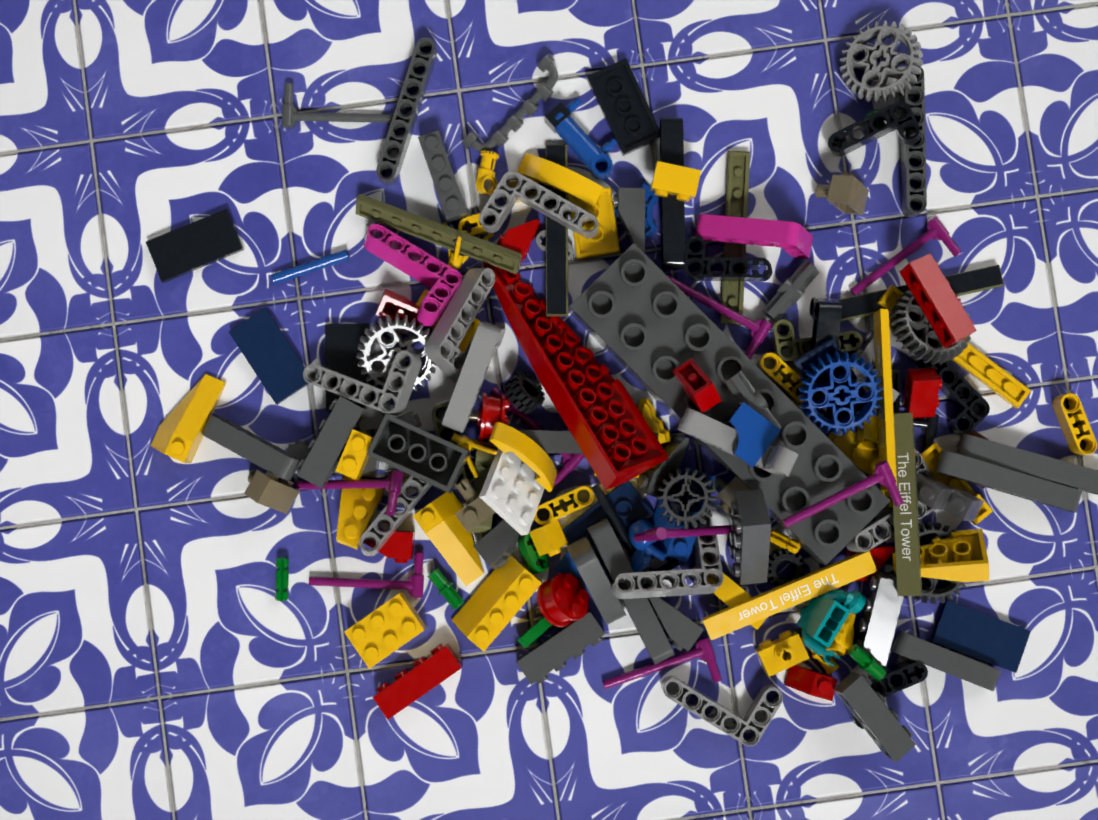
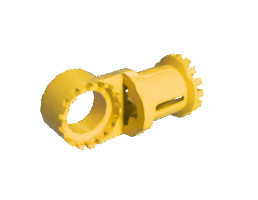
M482 150L480 152V156H482L480 167L476 171L475 188H477L476 191H479L478 193L481 195H492L498 185L494 169L499 155L495 152L489 153V151ZM486 179L490 184L488 191L484 188V181Z

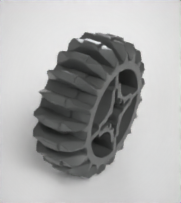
M690 468L685 469V475H683L681 469H677L678 477H675L673 473H669L671 481L662 480L667 485L666 488L658 487L659 491L664 492L663 496L658 495L656 497L657 500H663L664 502L659 504L658 508H666L661 515L666 517L670 514L667 520L668 523H672L676 519L675 527L679 528L682 522H684V528L688 529L691 522L692 526L697 528V520L702 524L706 523V520L703 518L704 515L712 518L713 515L708 512L709 508L712 510L717 509L716 506L711 505V501H718V497L711 496V494L717 492V489L708 488L713 484V481L708 480L704 482L707 478L705 473L701 474L698 478L699 470L697 469L693 471L692 475ZM691 480L701 485L705 495L694 494ZM684 481L682 490L678 494L671 495L673 488L678 483ZM688 492H690V496L698 498L689 500L687 505H685V501L677 499L685 497ZM670 501L681 504L683 517L675 513ZM704 502L702 509L697 514L690 516L693 506L696 503Z

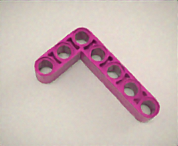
M708 214L698 215L694 236H700L703 240L780 247L790 256L800 259H809L813 236L801 224L795 222Z
M379 224L370 225L364 240L365 249L431 289L421 302L417 320L424 326H432L453 298L461 284L462 275L454 268Z

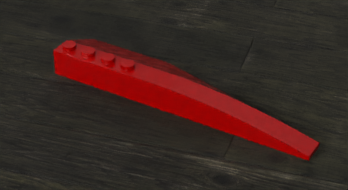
M483 262L485 268H490L495 273L493 288L526 357L604 489L608 490L621 485L669 458L620 380L618 378L615 380L608 373L610 370L593 357L595 354L580 343L581 339L559 316L546 317V302L543 299L540 301L533 293L534 289L529 284L523 283L519 278V273L514 274Z

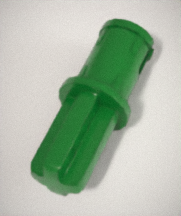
M439 568L427 576L439 590L438 594H442L453 609H457L464 603V600L452 587L453 583H449Z
M856 644L849 647V656L859 664L861 670H866L875 680L879 681L884 678L886 670L875 661L873 655L867 654Z

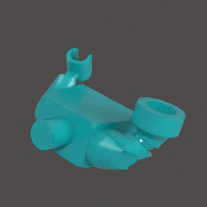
M834 589L819 595L818 598H812L807 606L801 608L800 619L798 620V625L802 628L801 635L804 644L817 655H822L825 663L835 666L830 662V658L834 655L840 659V656L831 650L827 651L826 647H830L850 613L856 614L863 609L866 597L857 590L844 592V590Z

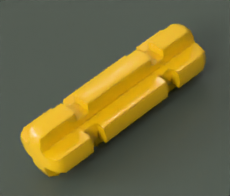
M771 528L770 542L788 549V551L794 554L798 553L801 548L799 541L790 539L789 536Z

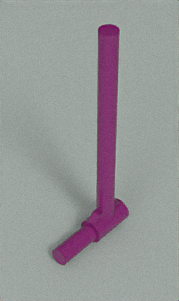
M936 216L926 223L927 232L852 287L850 291L854 296L858 295L932 238L934 240H942L954 257L962 251Z
M668 276L687 296L751 329V338L753 339L744 353L751 360L773 323L764 318L754 322Z
M496 386L490 392L494 397H500L501 394L505 395ZM512 401L509 402V410L532 430H545L528 414L518 411V407L514 408ZM559 453L564 457L563 467L557 472L554 483L555 488L583 460L584 454Z
M884 460L877 463L874 469L875 474L783 519L784 526L788 528L878 482L887 487L895 506L902 505L904 501L896 486V479L888 461Z
M397 470L392 471L387 479L329 480L325 488H319L308 481H296L295 488L298 490L385 488L389 494L386 514L394 516L397 499L401 493L404 473Z
M731 525L691 527L688 529H665L658 527L636 533L634 540L636 542H652L664 540L665 538L730 534V531L733 530Z
M415 552L414 574H412L408 581L309 577V585L408 590L411 597L422 598L424 590V553Z
M704 637L697 640L696 649L667 658L656 665L653 663L602 682L604 688L608 689L697 657L707 662L714 683L721 681L722 678L715 661L716 656L709 637Z

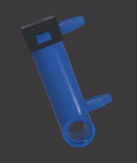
M576 98L566 107L560 102L545 115V123L563 139L591 171L595 179H607L611 175L613 163L606 154L614 148L617 141L612 139L599 149L571 117V113L578 108L581 100ZM598 163H604L607 166V170L601 172L595 166Z

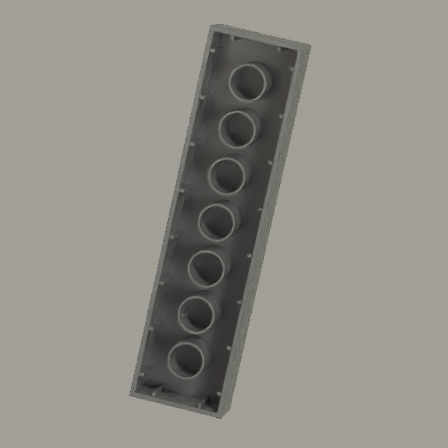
M635 243L569 306V313L678 423H680L686 408L701 412L691 401L672 370L692 358L713 382L721 398V402L701 414L732 428L734 427L729 422V419L738 409V401L724 382L738 372H743L752 387L758 390L768 404L767 408L781 426V431L770 446H782L799 454L789 477L774 475L757 466L752 468L740 458L699 439H694L733 479L737 477L751 490H763L769 515L792 539L800 542L801 548L815 562L827 565L890 502L875 485H872L788 528L784 526L783 519L867 477Z

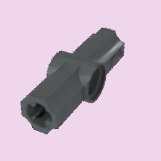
M805 260L795 270L794 274L782 283L776 290L777 293L761 311L776 323L786 313L787 309L791 305L793 306L805 293L807 286L819 274L817 268Z
M742 371L724 382L738 401V407L744 402L776 427L781 428L767 408L768 404L758 390L752 387Z

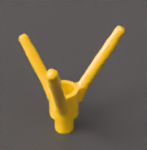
M489 233L483 240L488 241L494 234ZM461 236L457 237L455 251L453 252L448 249V265L455 270L460 269L462 263L464 264L469 258L466 255L459 254Z
M454 433L451 441L458 444L457 446L468 450L469 453L472 448L493 455L497 454L496 450L488 448H498L492 442L478 441L466 436L462 437L457 433ZM469 455L467 463L474 478H477L478 474Z

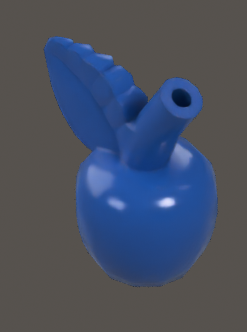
M638 520L628 528L630 542L637 549L632 556V569L634 572H640L649 567L653 556L661 561H665L667 558V553L653 545L656 541L636 542L634 540L636 533L654 528L647 520Z

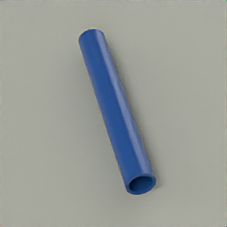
M345 249L271 274L272 280L276 285L350 260Z

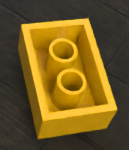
M401 591L348 628L344 633L370 669L423 632L427 626L403 591Z

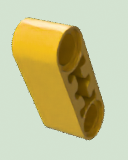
M767 353L760 357L757 363L758 368L795 404L804 402L800 401L796 395L798 386L805 385L800 381L801 377L774 353ZM765 358L773 360V369L770 370L764 366ZM780 367L781 370L778 371L779 373L773 375L772 373L777 371ZM787 374L789 376L787 378L788 382L782 383L783 377L781 375Z
M1072 393L1056 396L1052 402V407L1070 451L1075 455H1090L1094 453L1097 449V441L1079 397ZM1065 398L1069 401L1068 409L1063 405ZM1081 440H1084L1086 443L1084 450L1080 448Z
M580 486L539 505L537 511L541 508H546L550 512V517L542 521L538 519L536 511L534 520L538 524L545 525L588 506L594 499L593 491L589 487ZM580 490H587L589 492L590 498L587 502H580L577 499V494ZM573 494L578 506L574 507L572 503L567 506V511H563V509L556 510L558 515L554 517L553 510L549 504L553 503L554 507L560 504L559 500L563 499L567 502L571 500L569 495Z

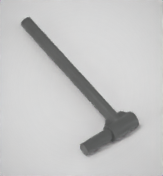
M284 84L282 128L292 129L297 124V121L391 123L394 115L298 112L293 105V84Z

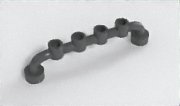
M547 54L539 62L537 67L543 73L547 70L550 75L549 79L540 86L536 93L486 143L478 142L479 136L472 131L465 137L462 144L467 149L472 147L479 152L482 150L490 151L496 145L501 148L509 139L506 135L511 130L514 132L518 131L524 124L521 119L526 114L531 117L539 109L536 104L541 99L546 102L553 95L554 92L551 89L558 80V72L553 64L555 59L550 54Z

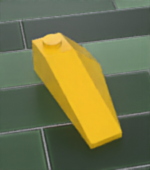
M205 374L159 425L151 447L181 462L192 463L203 438L202 431L210 414L215 411L226 382Z
M453 491L451 494L446 492L414 514L413 517L465 586H468L483 575L484 571L478 552L473 547L475 543L472 532H467L455 515L464 507Z
M982 529L959 530L953 532L950 537L941 540L938 537L933 539L932 543L920 546L921 577L958 582L989 581V561ZM892 553L894 572L896 574V556L895 553Z

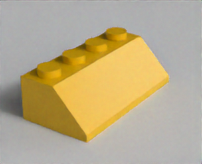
M511 555L503 567L496 568L452 621L470 641L484 652L542 584V580Z

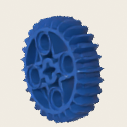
M835 351L834 358H831L826 353L825 361L817 357L819 363L817 366L810 363L813 369L811 372L804 370L808 377L807 379L800 378V381L805 385L798 386V390L804 393L798 395V399L804 401L799 406L801 409H806L803 413L806 417L810 416L809 419L812 423L816 422L815 425L819 429L824 425L823 429L826 433H828L830 428H832V432L837 435L838 429H841V432L846 435V428H850L855 433L854 426L858 425L863 429L862 421L865 420L867 423H871L868 416H877L873 408H881L876 400H883V397L877 394V392L884 390L882 386L877 385L882 380L880 377H875L878 374L876 369L870 370L873 367L870 362L864 365L866 361L864 357H860L857 360L858 356L856 353H852L850 358L847 351L843 352L842 357ZM837 366H843L842 374L838 376L833 375V370ZM850 366L859 370L865 378L851 379ZM826 370L827 382L814 384L817 377ZM861 386H868V391L865 394H858ZM839 389H843L844 391L841 393V397H838L836 395L839 393ZM815 392H823L819 400L812 399V395ZM866 403L863 409L854 416L853 404ZM830 407L831 419L822 416L816 408ZM840 411H847V416L844 419H837Z

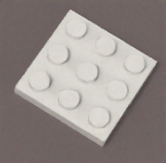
M498 448L479 497L521 536L528 535L545 488L534 480L536 472L512 451L503 453Z

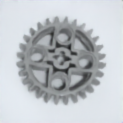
M884 20L883 26H879L878 22L875 21L874 28L866 24L865 32L858 29V37L851 35L853 43L846 42L849 50H842L844 58H840V63L843 65L840 67V71L843 74L841 77L848 89L851 88L853 95L858 93L859 99L866 95L867 102H870L872 97H874L875 102L878 104L879 99L883 97L887 103L888 96H892L896 100V93L899 92L904 96L903 88L906 87L911 90L912 87L909 82H917L914 74H921V69L918 66H923V60L920 59L923 57V52L920 50L921 44L917 42V36L912 35L910 29L905 31L903 24L897 28L895 21L892 22L891 26H888L886 20ZM876 39L874 47L865 45L869 41ZM886 39H894L892 43L884 44V41ZM901 42L907 47L909 55L898 53ZM865 54L862 60H855L858 55ZM900 64H908L904 70L897 69ZM854 69L865 71L862 82L856 78ZM888 77L899 79L885 87ZM874 79L879 80L875 86L868 85Z
M396 314L395 320H391L390 315H387L386 322L379 318L378 326L372 322V331L367 328L365 329L364 334L367 337H360V341L364 344H358L357 347L358 350L362 351L357 353V358L363 359L358 362V367H364L361 370L362 375L368 373L366 381L369 382L373 379V386L376 387L380 384L381 389H383L387 379L383 375L389 373L395 358L394 352L409 351L420 358L426 355L425 345L430 337L428 336L430 329L422 330L424 325L421 323L418 326L415 325V317L411 322H408L407 315L404 316L403 320L399 319L398 314ZM397 328L409 330L414 334L402 339ZM384 332H391L394 337L387 340L382 337V334ZM375 338H377L382 349L370 355L371 345ZM419 341L424 346L421 349H415L412 344ZM427 355L425 364L421 371H419L413 387L415 392L418 390V383L424 387V379L430 381L431 375L429 373L435 374L436 372L433 366L437 365ZM409 357V361L406 360V363H405L406 367L409 366V364H410V361H411V360H410V357ZM378 360L383 362L384 366L376 368L372 363ZM402 378L398 381V388L402 386Z

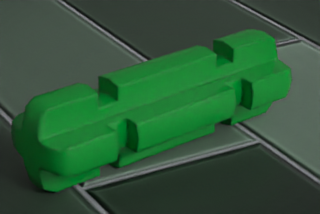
M279 557L276 559L278 570H276L275 588H277L275 600L286 601L288 599L286 588H288L289 570H287V567H289V559Z

